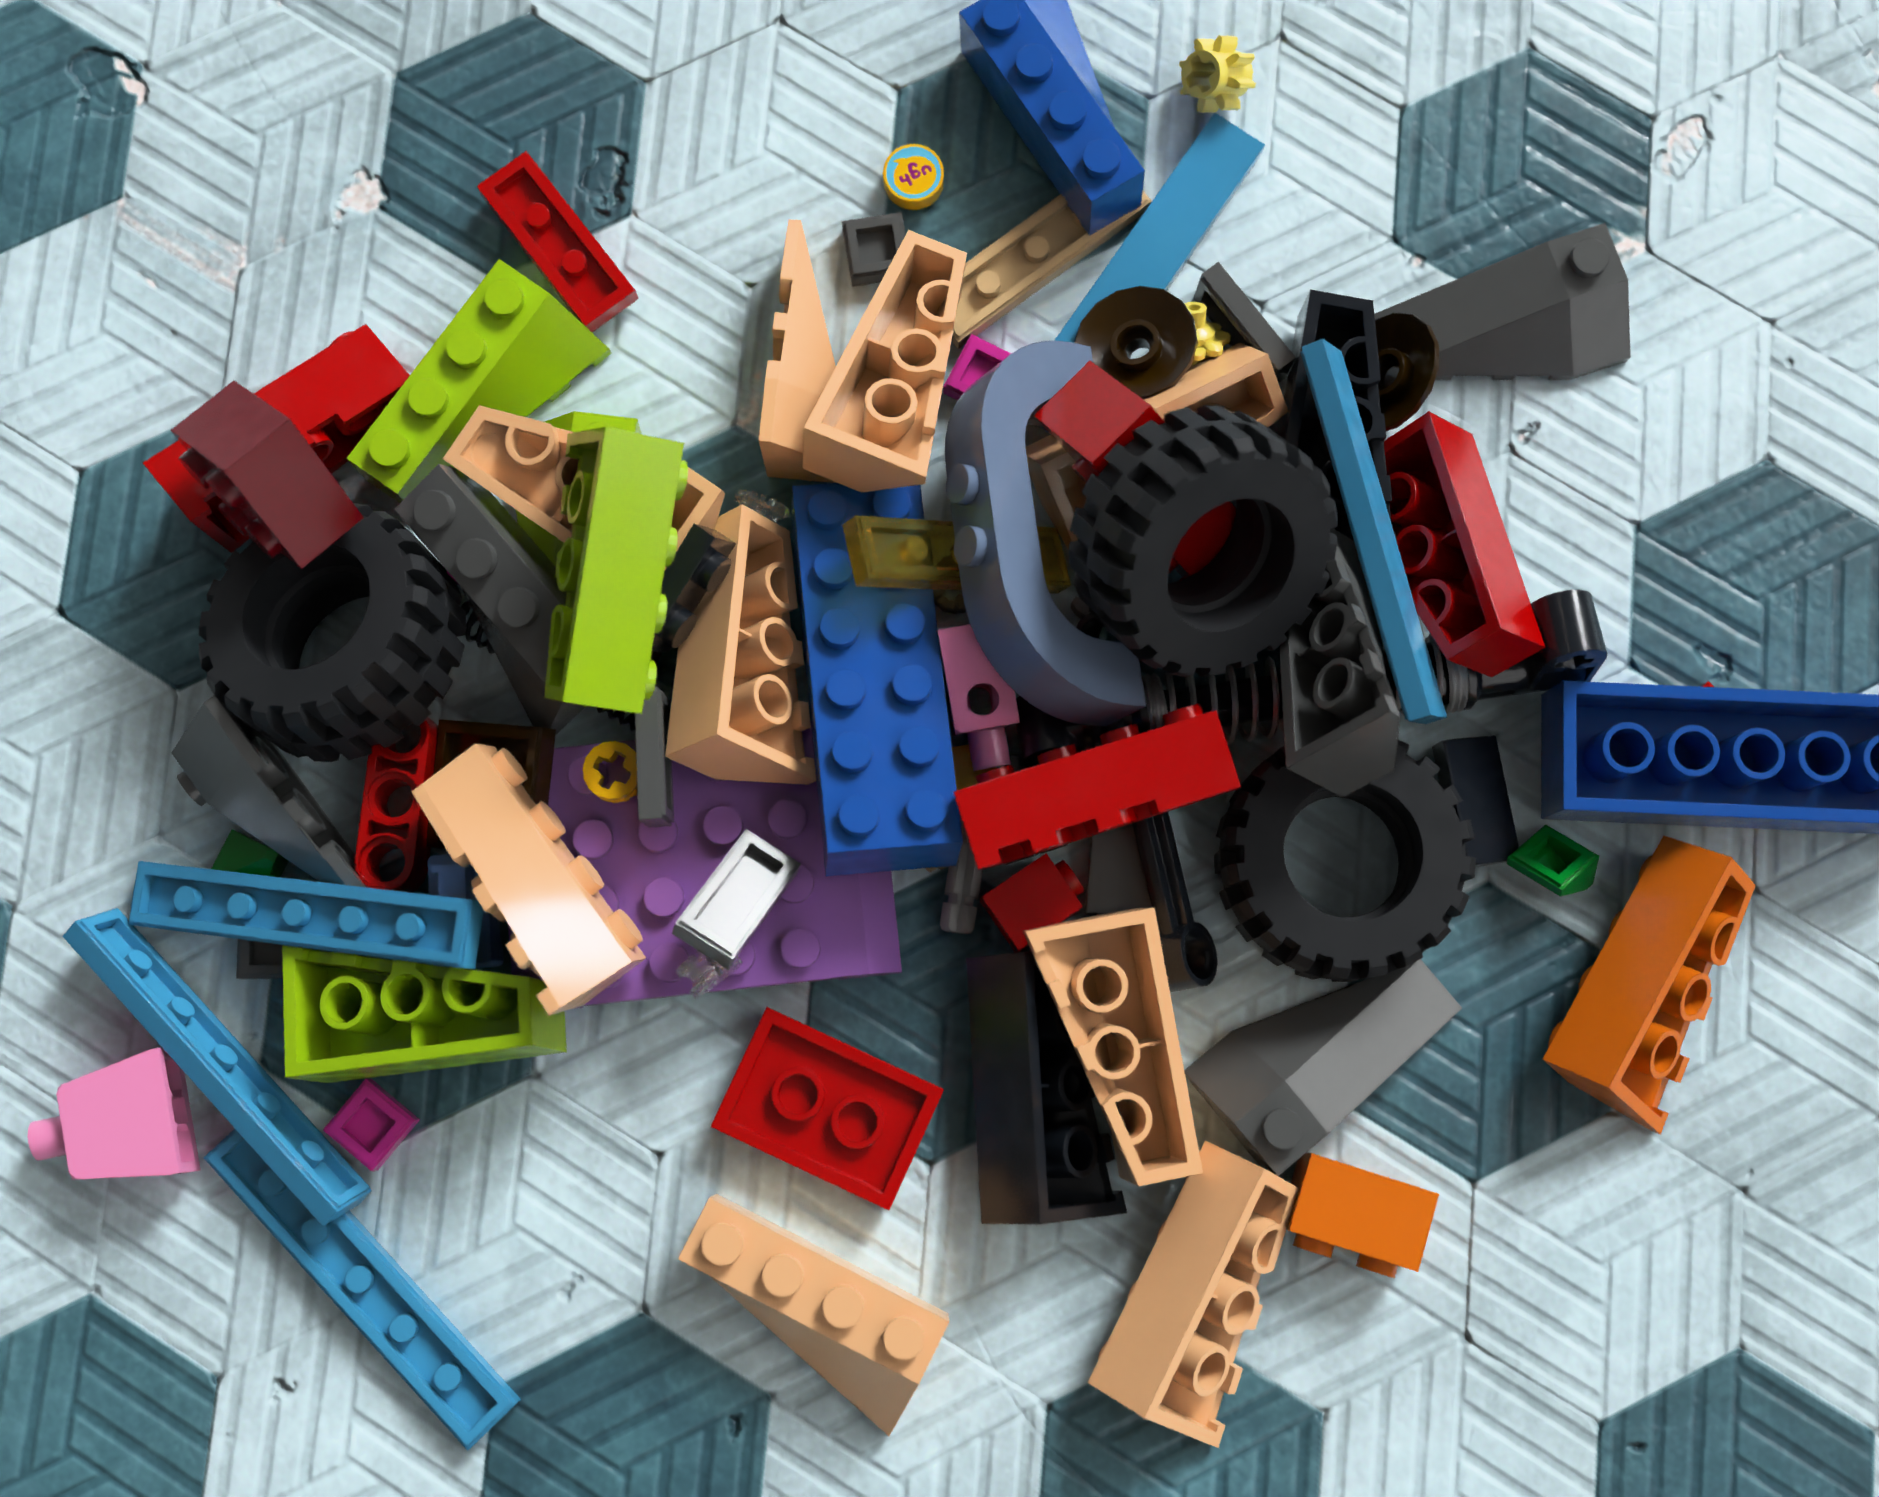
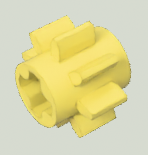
M1218 35L1215 41L1213 39L1197 38L1194 40L1195 52L1190 54L1185 61L1179 62V66L1182 68L1181 80L1183 84L1180 93L1181 95H1191L1192 97L1199 98L1197 112L1216 113L1219 108L1221 110H1239V97L1245 94L1248 89L1255 88L1256 83L1252 80L1253 69L1251 65L1255 56L1254 54L1236 51L1238 45L1237 37Z

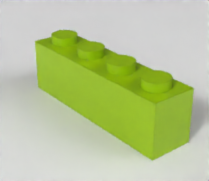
M498 259L346 459L368 482L401 503L438 464L453 467L443 460V457L479 405L527 417L548 399L551 402L571 387L569 383L591 364L594 367L611 354V351L549 292Z
M610 427L567 434L565 457L578 459V467L572 484H566L563 487L560 514H566L569 523L573 524L572 537L566 539L562 549L557 552L555 570L558 589L567 592L566 606L557 605L551 616L544 698L642 714L644 700L651 698L657 677L656 663L650 660L654 633H660L667 614V599L665 594H661L664 569L672 564L678 541L677 530L675 527H671L675 500L678 501L683 496L688 479V465L686 461L682 460L684 443Z

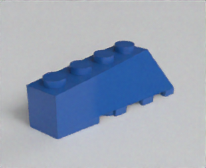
M979 0L959 11L961 53L1057 191L1064 196L1068 202L1067 205L1075 213L1089 236L1141 207L1145 170L1113 125L1068 1Z

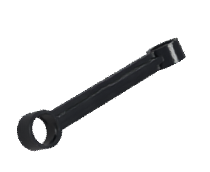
M1091 613L1084 616L1076 626L1078 630L1096 639H1099V634L1103 627ZM1124 718L1116 721L1117 729L1126 726ZM1169 812L1134 822V832L1152 908H1155L1170 992L1207 986L1212 983L1217 972L1216 947L1209 931L1201 923L1194 922Z

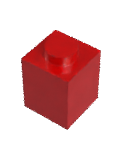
M1045 853L983 895L980 903L1014 953H1018L1029 946L1023 931L1065 922L1083 908V905L1077 896L1084 892V888L1075 873L1063 859L1054 865L1048 854Z

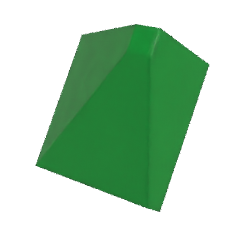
M1545 824L1507 858V865L1562 897L1585 891L1593 885L1600 856Z
M231 829L211 869L281 877L289 861L267 845Z

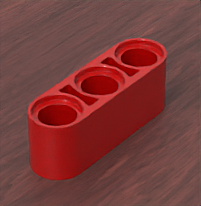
M427 718L420 725L421 738L419 744L413 750L406 753H398L395 743L387 748L377 744L371 747L372 754L368 755L355 854V870L362 882L369 888L413 893L419 889L426 879L428 859L431 852V847H427L426 843L428 818L414 796L410 809L398 817L390 816L387 802L394 790L402 786H410L413 791L434 775L438 725L430 718ZM393 849H401L405 856L403 872L394 880L385 882L379 871L381 859L387 852Z

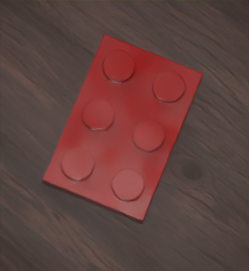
M766 1007L710 1127L886 1210H890L944 1089Z

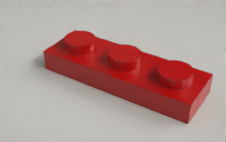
M527 151L477 185L482 198L574 316L591 332L597 330L639 299L634 287Z

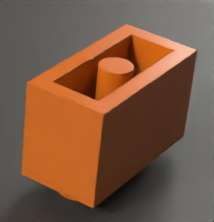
M1306 1152L1297 1160L1291 1184L1299 1188L1286 1229L1296 1233L1293 1246L1329 1258L1332 1257L1334 1246L1359 1253L1356 1266L1391 1278H1395L1398 1266L1416 1272L1419 1271L1439 1198L1438 1193L1313 1153Z

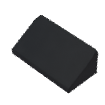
M1496 735L1440 741L1432 747L1435 764L1440 768L1437 773L1439 784L1443 789L1452 784L1455 786L1463 802L1454 806L1460 822L1471 820L1475 839L1465 843L1466 856L1476 858L1475 867L1507 862V858L1519 848Z

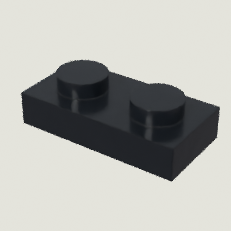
M694 523L678 548L672 564L665 569L661 594H665L667 599V614L660 633H654L652 651L669 653L672 647L680 646L690 635L696 624L697 616L693 612L706 592L714 591L726 577L731 566V560L728 556L736 543L717 530Z

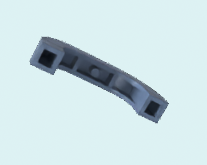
M1041 341L1021 347L977 379L964 391L952 410L945 437V465L947 474L946 494L951 504L955 535L954 555L959 565L962 594L969 622L984 654L1004 681L1030 704L1051 716L1071 723L1108 726L1146 707L1139 659L1121 642L1096 639L1078 630L1063 616L1055 605L1048 591L1043 573L1025 446L1027 424L1044 427L1034 415L1089 360L1093 362L1091 346L1065 341Z

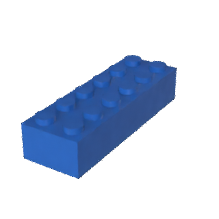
M839 483L792 486L791 525L825 877L956 866L963 844L960 812L953 792L957 791L940 645L937 634L938 628L921 486L914 485L862 493Z
M1562 681L1541 694V819L1879 834V695Z

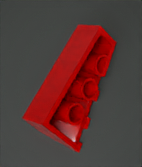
M1428 411L1384 441L1386 470L1391 480L1392 502L1390 503L1392 528L1396 532L1397 545L1417 614L1445 658L1492 678L1544 649L1545 644L1473 434Z

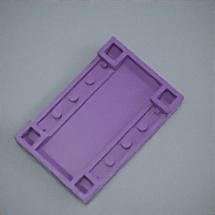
M811 728L802 731L805 757L814 758ZM636 740L618 741L627 744L636 752ZM601 743L554 748L548 806L558 816L565 828L566 833L560 838L574 858L582 855L596 869L604 883V887L599 890V893L613 912L618 909L623 910L637 926L643 938L638 947L646 957L645 960L586 1004L573 1009L611 1003L902 973L892 872L825 877L816 782L806 785L715 780L672 760L674 822H672V826L648 827L638 819V794L631 797L627 802L613 804L612 802L601 800L586 785L582 769L585 758L595 746ZM618 755L613 763L603 761L599 764L598 771L605 777L602 785L603 788L609 789L615 781L626 784L630 779L631 774L623 767L625 757ZM747 829L801 863V866L793 881L731 967L726 969L674 936L672 931L675 922ZM508 924V935H509V942H510V941H511L510 935L513 933V931H512L511 927H510L509 924ZM510 953L512 975L531 977L543 981L529 967L526 969L519 968Z

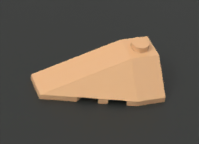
M789 219L779 286L780 304H785L784 313L775 312L772 328L773 361L768 360L758 441L767 477L837 483L803 469L804 426L836 365L801 220Z
M479 405L443 457V460L562 542L572 537L573 524L569 523L566 514L560 513L563 487L566 484L571 485L577 473L578 459L565 457L567 434L574 432L556 428L550 423ZM689 467L686 488L681 499L675 500L671 527H675L677 530L676 552L694 523L715 529L725 492Z

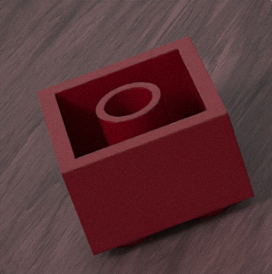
M235 380L171 429V432L187 450L179 457L182 465L205 489L211 487L223 501L217 507L232 526L244 537L249 534L253 541L272 559L281 552L303 569L364 518L291 419Z

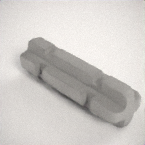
M960 814L963 844L956 866L948 867L945 895H948L949 898L948 903L943 902L940 926L946 932L971 934L974 930L977 907H973V901L979 898L983 869L978 870Z

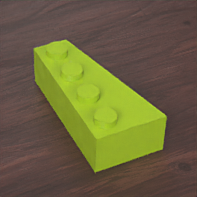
M282 945L285 1078L333 1083L567 1052L565 1011L550 1016L547 1014L536 996L547 988L542 980L525 976L434 966L394 959H379L355 954L325 952Z

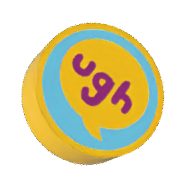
M907 144L895 149L886 159L883 168L884 189L889 199L897 206L908 210H920L932 205L939 198L944 185V168L939 156L932 149L920 144Z

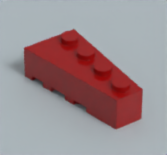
M364 324L355 331H349L340 335L329 347L253 394L291 419L332 474L348 462L346 458L410 375L369 326ZM179 440L144 461V466L189 521L229 552H234L250 539L249 534L244 537L221 513L217 506L223 501L211 487L208 489L202 487L182 465L179 457L187 450Z
M1090 360L1034 415L1076 461L1072 469L1085 483H1087L1091 474L1100 475L1108 464V461L1104 459L1105 455L1116 444L1119 443L1124 447L1134 439L1132 431L1150 420H1153L1158 425L1165 423L1148 402ZM1230 501L1211 509L1188 529L1174 552L1168 574L1175 569L1182 577L1180 580L1186 579L1203 569L1215 558L1226 543L1234 524L1236 508Z
M1200 703L1193 704L1162 715L1165 726L1140 733L1137 724L1125 726L1100 735L1102 746L1077 753L1074 744L1038 755L1039 765L1014 772L1013 765H1007L975 776L976 785L953 792L978 870L997 867L1242 788L1217 711L1214 710L1203 714Z

